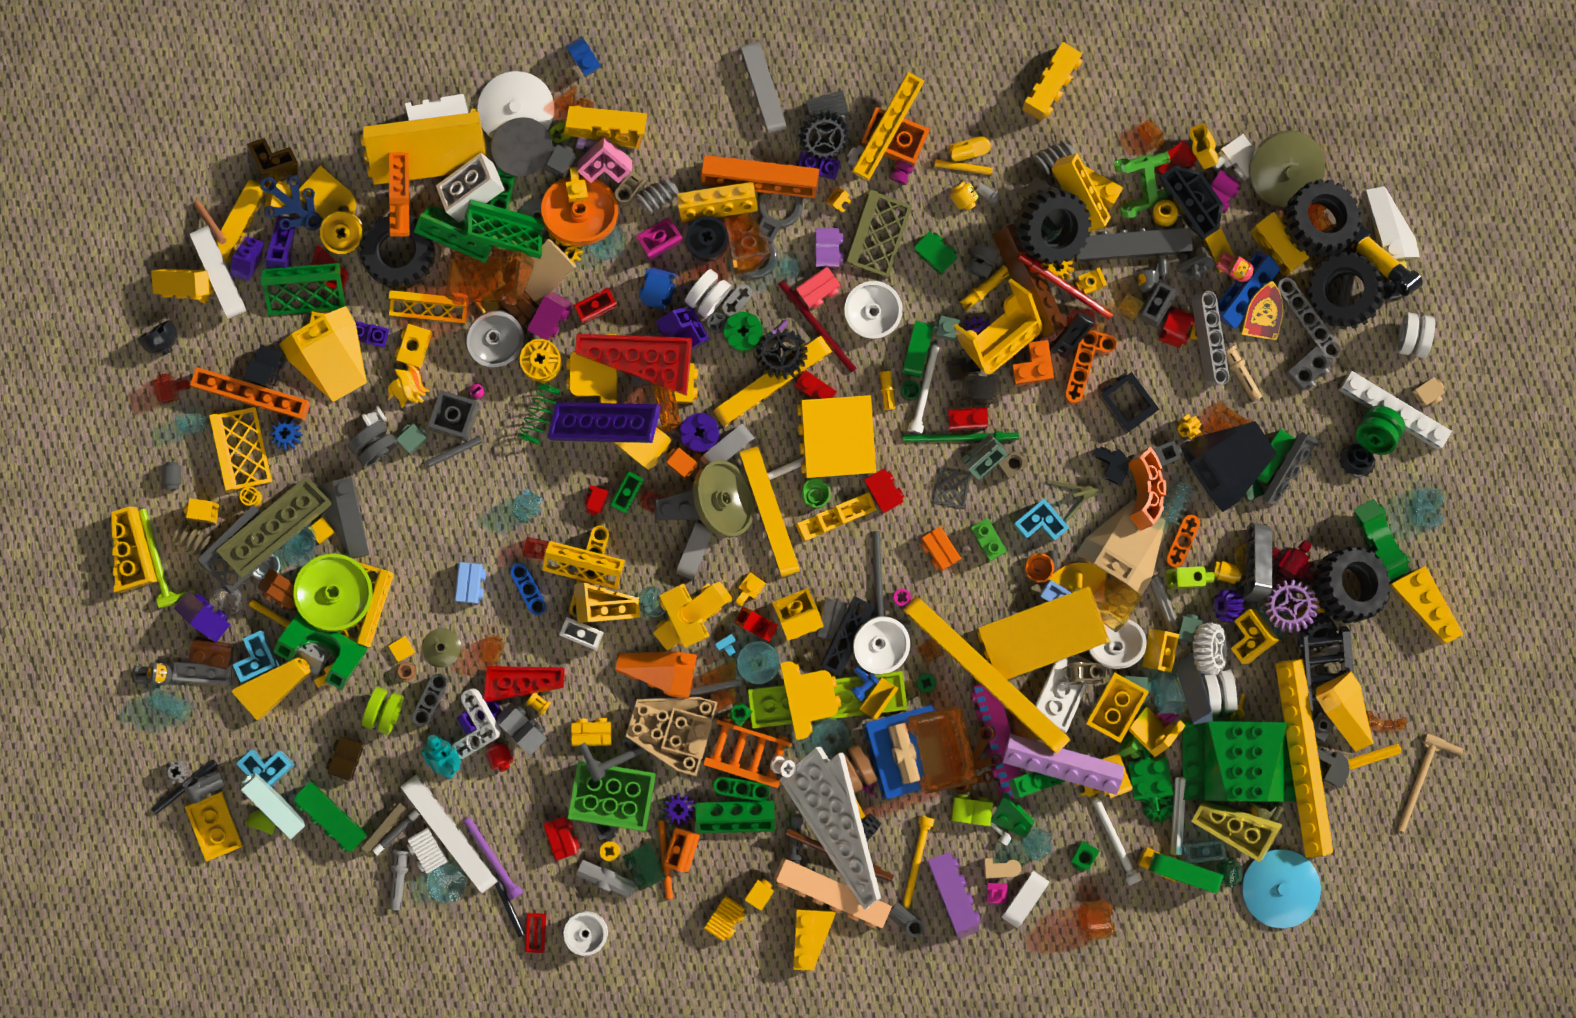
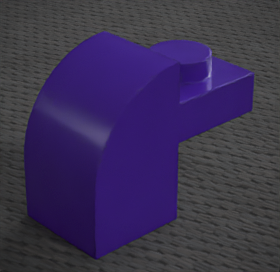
M496 701L485 702L495 719L502 712ZM478 710V718L484 720L485 715L483 711ZM468 712L456 718L466 735L477 730Z

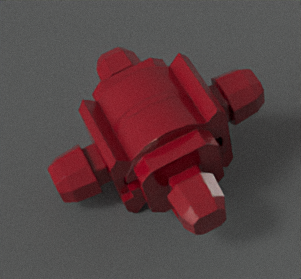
M1304 540L1297 548L1293 547L1291 550L1287 548L1283 553H1281L1280 549L1272 547V559L1274 561L1278 560L1274 567L1278 569L1277 574L1281 576V578L1278 577L1275 586L1280 584L1281 587H1284V581H1287V583L1292 580L1300 582L1304 577L1310 583L1315 581L1313 577L1314 571L1309 570L1312 565L1311 562H1308L1310 557L1305 554L1311 548L1309 542Z

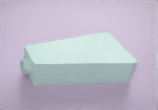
M256 772L252 775L248 774L242 779L241 790L290 839L305 826L303 816Z

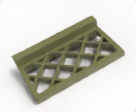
M872 189L867 191L843 264L852 265L889 278L912 205L879 194L878 191ZM878 199L886 201L889 208L880 212L877 207ZM898 206L906 208L905 215L899 219L893 210ZM890 210L895 221L886 225L881 214ZM878 216L883 226L874 230L871 220ZM896 223L899 233L892 237L887 227ZM884 228L889 239L880 243L875 232ZM872 234L877 244L868 248L865 238ZM890 241L894 248L891 253L886 255L881 244ZM878 246L883 257L874 261L869 250ZM866 252L871 263L866 265L858 263L859 256ZM884 259L888 265L886 272L878 270L875 262Z

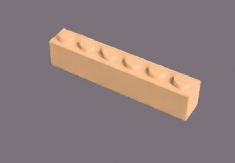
M782 858L773 878L778 882L777 886L788 890V887L795 889V894L804 898L806 895L813 897L812 901L823 906L824 903L831 905L830 909L837 913L845 911L849 913L847 917L858 921L859 918L866 921L865 925L876 929L877 926L883 928L892 906L878 900L870 908L864 910L848 886L785 858Z

